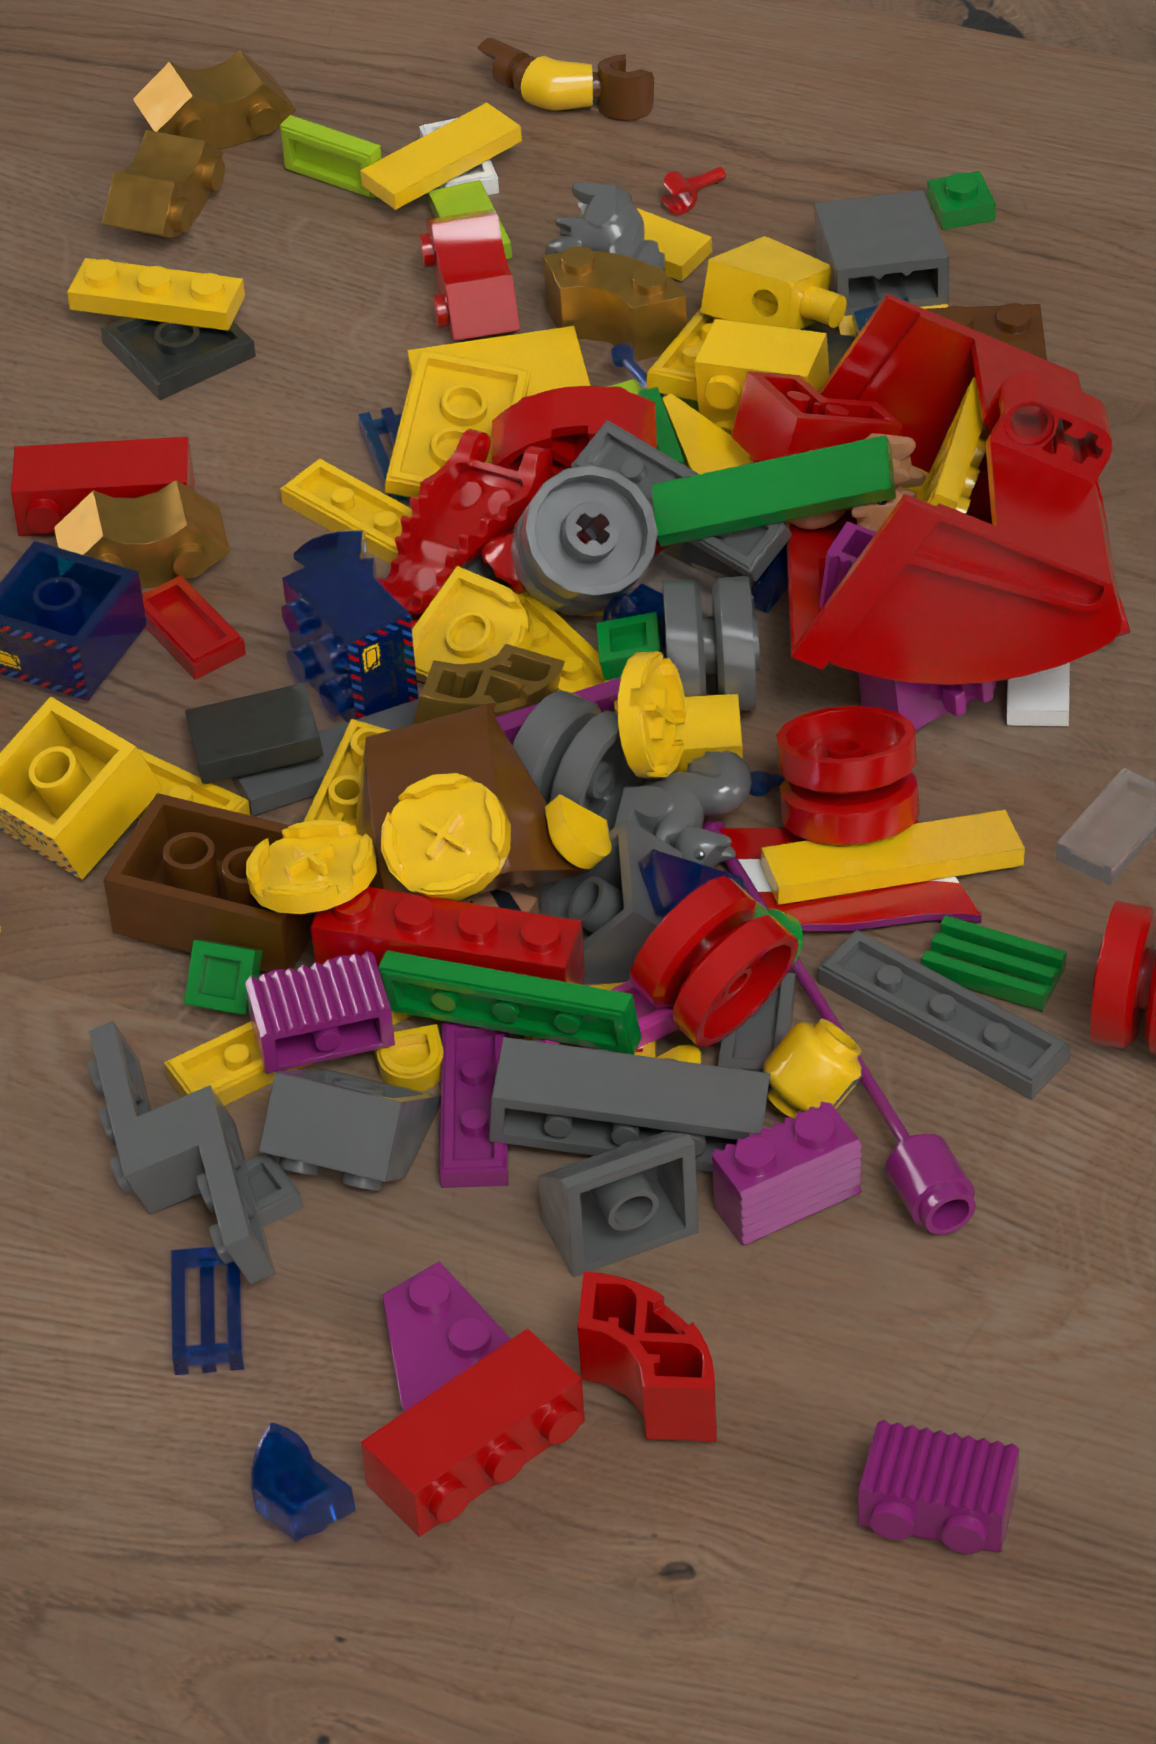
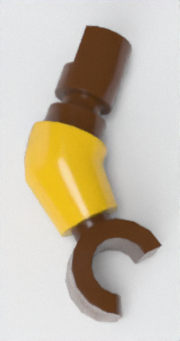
M492 37L485 39L477 48L483 54L495 60L492 68L494 80L506 87L516 89L517 92L522 94L523 99L531 105L551 111H562L592 107L593 99H597L599 111L605 116L617 120L640 119L648 116L653 108V73L642 69L626 72V54L614 55L601 60L598 63V72H592V64L560 61L547 56L536 58Z

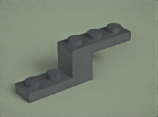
M114 1021L89 1031L95 1058L87 1061V1066L97 1091L106 1100L107 1106L99 1109V1117L109 1140L114 1146H117L119 1155L110 1158V1163L123 1193L128 1195L135 1192L150 1215L201 1193L208 1209L212 1213L216 1212L218 1223L210 1226V1234L217 1253L224 1264L235 1261L250 1284L274 1275L275 1270L236 1123L211 1085L151 1110L139 1058Z

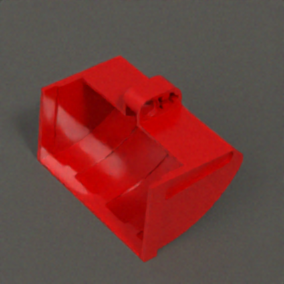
M887 293L818 392L825 398L878 402L903 424L900 436L909 437L914 440L916 447L909 455L912 466L929 472L974 377L977 382L982 419L991 429V433L985 442L986 452L978 468L980 472L969 497L971 501L966 514L940 503L934 506L904 494L822 609L819 603L827 551L846 522L857 525V519L852 517V511L847 510L834 524L815 530L799 528L786 521V525L792 534L787 541L791 657L822 670L828 663H832L842 668L879 678L909 683L955 685L988 683L1031 675L1062 666L1096 652L1111 643L1120 633L1123 621L1099 476L1110 459L1113 446L1107 409L1100 400L1082 391L1079 374Z

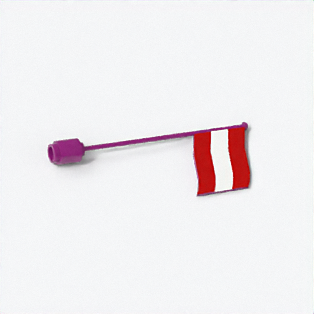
M710 820L702 827V829L731 838L732 843L730 847L735 850L736 856L734 859L724 862L739 886L756 902L765 906L766 909H778L796 917L802 926V931H853L921 921H942L945 915L964 921L981 923L982 915L956 877L778 905L761 867V848L808 840L795 836L786 828H725L724 824L718 820ZM798 957L791 970L793 973H796V978L822 1019L832 1022L844 1031ZM859 1055L857 1058L863 1069L860 1082L898 1142L886 1162L885 1172L913 1220L919 1226L925 1227L928 1231L937 1235L949 1234L960 1229L972 1218L976 1208L974 1201L975 1190L971 1181L942 1137L936 1134L912 1136L908 1134Z

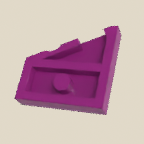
M440 1261L382 1294L402 1413L511 1340Z

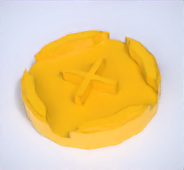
M658 651L636 652L628 659L621 675L618 693V726L621 746L628 766L637 777L645 779L667 778L678 767L684 751L683 740H675L676 725L685 724L686 702L683 684L675 664L672 663L670 658H663V653Z
M458 773L431 775L408 786L398 797L400 802L394 807L392 813H387L382 824L381 852L390 873L411 894L461 901L482 891L501 872L510 851L511 824L502 803L486 786L484 787L481 783L474 782L472 778Z
M320 819L291 825L282 830L283 839L275 841L271 845H269L268 838L260 842L246 861V876L252 896L261 906L279 913H312L328 910L348 902L365 890L377 873L376 855L372 839L367 834H364V836L359 835L356 826L337 820Z

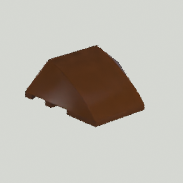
M487 705L365 738L355 826L359 835L364 836V834H367L372 839L376 855L377 873L368 887L410 893L390 873L381 852L382 824L387 813L391 814L394 807L400 802L398 797L408 786L437 774L458 773L472 778L474 782L481 783L484 787L486 786L502 803L511 824L510 851L501 872L482 891L471 896L519 883H524L530 888L590 871L589 869L574 866L555 848L549 835L545 814V806L548 804Z

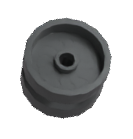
M587 465L565 469L543 483L515 524L510 550L516 575L533 598L551 610L578 616L603 611L624 597L631 586L641 577L654 557L658 530L652 506L635 483L615 470ZM577 536L584 538L588 543L584 544Z
M749 576L725 577L716 580L712 587L713 616L702 617L700 587L694 579L662 581L666 658H670L678 669L683 684L684 696H706L705 675L716 674L717 695L738 694L739 711L756 710L755 671H760L758 619L757 615H752Z
M558 690L546 696L528 715L513 743L514 749L529 771V775L547 804L561 794L606 819L609 831L614 828L624 787L640 786L647 781L645 778L637 777L628 766L621 746L618 712L609 710L602 712L597 703L571 692Z

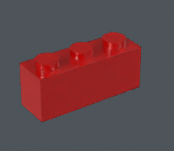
M189 437L14 446L11 497L18 536L55 534L54 527L93 490L113 498H138L156 493L177 480L194 491L195 480Z
M527 1328L361 1441L366 1485L418 1537H421L439 1523L455 1519L464 1511L469 1502L495 1484L511 1480L519 1473L525 1463L551 1445H559L567 1441L576 1432L578 1427L585 1422L582 1378Z

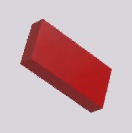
M182 575L131 599L133 616L195 680L246 655L244 639Z

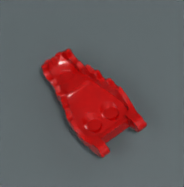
M467 429L462 434L456 450L450 459L437 472L420 482L418 497L412 496L410 498L412 516L407 517L403 515L401 517L402 533L400 537L395 538L398 557L391 562L390 573L385 580L377 577L374 580V587L382 603L401 614L422 615L457 566L464 569L482 552L486 542L515 527L518 519L543 483L548 481L553 461L551 450L537 446L529 447L523 454L519 471H514L485 463L491 447L489 435L478 430Z

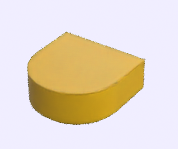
M561 794L545 806L547 825L552 843L568 862L579 868L592 869L611 852L612 845L609 839L606 819Z
M437 1024L394 1032V1046L374 1050L380 1077L384 1083L423 1092L434 1087L442 1079L443 1046Z

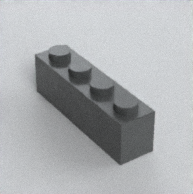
M503 1037L492 1094L489 1141L596 1156L616 1149L624 1143L639 1141L661 1132L690 1134L695 1143L696 1170L713 1172L712 1155L714 1149L724 1150L726 1144L736 1145L738 1138H747L750 1136V1133L760 1135L764 1124L770 1073L749 1071L735 1067L727 1068L683 1062L669 1058L661 1059L617 1053L603 1049L595 1050L558 1045L537 1040L529 1041Z

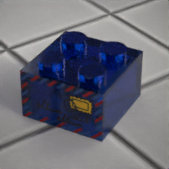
M34 541L0 582V674L88 701L147 626L139 571Z
M345 548L282 578L285 605L281 607V615L290 637L291 649L287 651L289 667L299 682H308L319 693L325 708L333 717L341 716L347 723L351 719L356 720L419 699L410 613Z

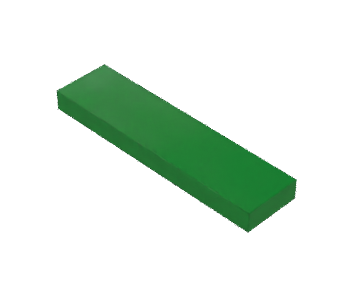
M884 435L652 484L653 513L658 530L657 541L662 547L895 499L896 490L891 444L887 436Z
M388 950L378 967L390 1008L393 1012L632 1055L635 1054L642 1038L633 994Z

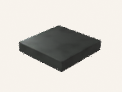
M124 317L101 328L103 344L159 400H163L256 357L254 341L234 321L229 331Z
M304 683L185 710L202 784L312 760L324 755Z

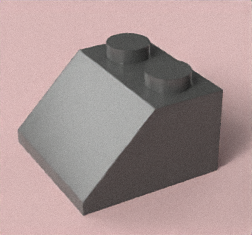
M626 818L609 831V839L612 845L611 852L595 867L589 869L590 872L549 882L540 887L541 914L582 921L585 977L582 985L629 981L630 971L636 956L650 934L667 914L686 898L682 852Z
M320 1067L275 1072L259 1152L280 1156V1168L285 1170L318 1175L321 1166L342 1171L341 1182L344 1184L370 1190H381L383 1182L406 1178L439 1110L441 1096Z
M661 1132L639 1141L624 1143L616 1149L576 1163L564 1164L551 1172L538 1176L541 1219L573 1277L583 1274V1271L590 1272L699 1233L695 1143L690 1134Z

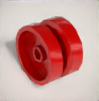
M865 706L824 708L801 714L788 721L776 734L780 775L785 778L780 785L781 816L783 826L795 836L827 844L869 843L899 834L911 827L920 815L918 783L916 775L911 772L917 763L916 733L913 722L900 713L879 707Z
M726 876L709 880L691 892L673 908L650 934L637 954L630 971L631 985L654 1006L660 1008L673 1006V1024L696 1045L704 1048L718 1043L732 1034L762 1007L778 988L798 953V939L774 917L766 914L755 918L756 900L733 879Z
M1115 901L1094 972L1090 1017L1091 1043L1122 1049L1127 1048L1135 1040L1143 1013L1146 1011L1145 1043L1150 1054H1156V916L1150 906Z

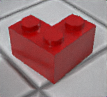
M748 371L731 437L750 455L749 459L755 463L865 440L871 433L900 436L903 424L878 402L825 398L800 375Z

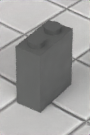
M924 190L814 203L816 254L819 260L828 263L832 269L829 291L846 297L847 306L844 316L874 313L887 293L919 307L948 304L949 306V256Z

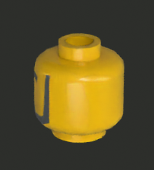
M821 1018L817 1024L805 1021L796 1023L763 1064V1072L770 1073L769 1084L772 1087L767 1097L781 1112L796 1119L798 1112L808 1111L809 1107L819 1108L821 1101L831 1103L837 1109L863 1075V1069L857 1058L862 1052L860 1047L847 1033L826 1019Z

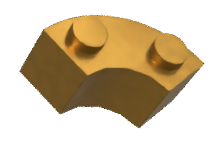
M241 50L225 62L206 69H185L169 61L133 99L155 132L204 140L217 149L237 146L262 135L270 134L296 111L274 77Z
M145 130L140 149L133 162L123 171H114L102 224L167 238L177 237L182 233L188 232L203 210L211 191H218L223 183L225 165L222 160L223 152L204 140Z
M573 246L563 252L543 255L546 308L556 328L574 326L578 340L590 339L608 342L623 349L636 362L662 355L687 325L686 295L680 286L659 267L621 254L592 251L585 246Z
M177 480L156 493L138 498H113L93 490L54 527L64 574L100 589H149L158 587L180 575L185 579L195 578L203 574L206 569L220 561L230 552L219 506Z
M505 644L496 656L480 663L453 664L434 660L419 699L413 724L487 705L494 716L497 717L538 704L546 696L557 691L565 661L509 644Z

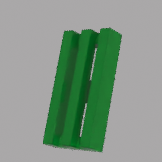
M945 915L940 924V934H934L931 940V950H925L921 958V964L964 988L1043 1011L1066 968L1067 951ZM946 955H949V956H952V957H955V958H959V959H962V960H965V961H969V962H972V963H975V964H978V965H981V966H977V965H974V964H971V963H967V962H964V961H961V960H958V959H954V958L948 957V956H946ZM1006 973L1011 974V975H1015V976H1018V977H1021V978H1025V979H1028V980H1031V981H1034V982H1038V983H1040V984L1033 983V982H1030V981H1027V980H1023V979H1020V978H1017V977H1014V976H1010V975H1007Z

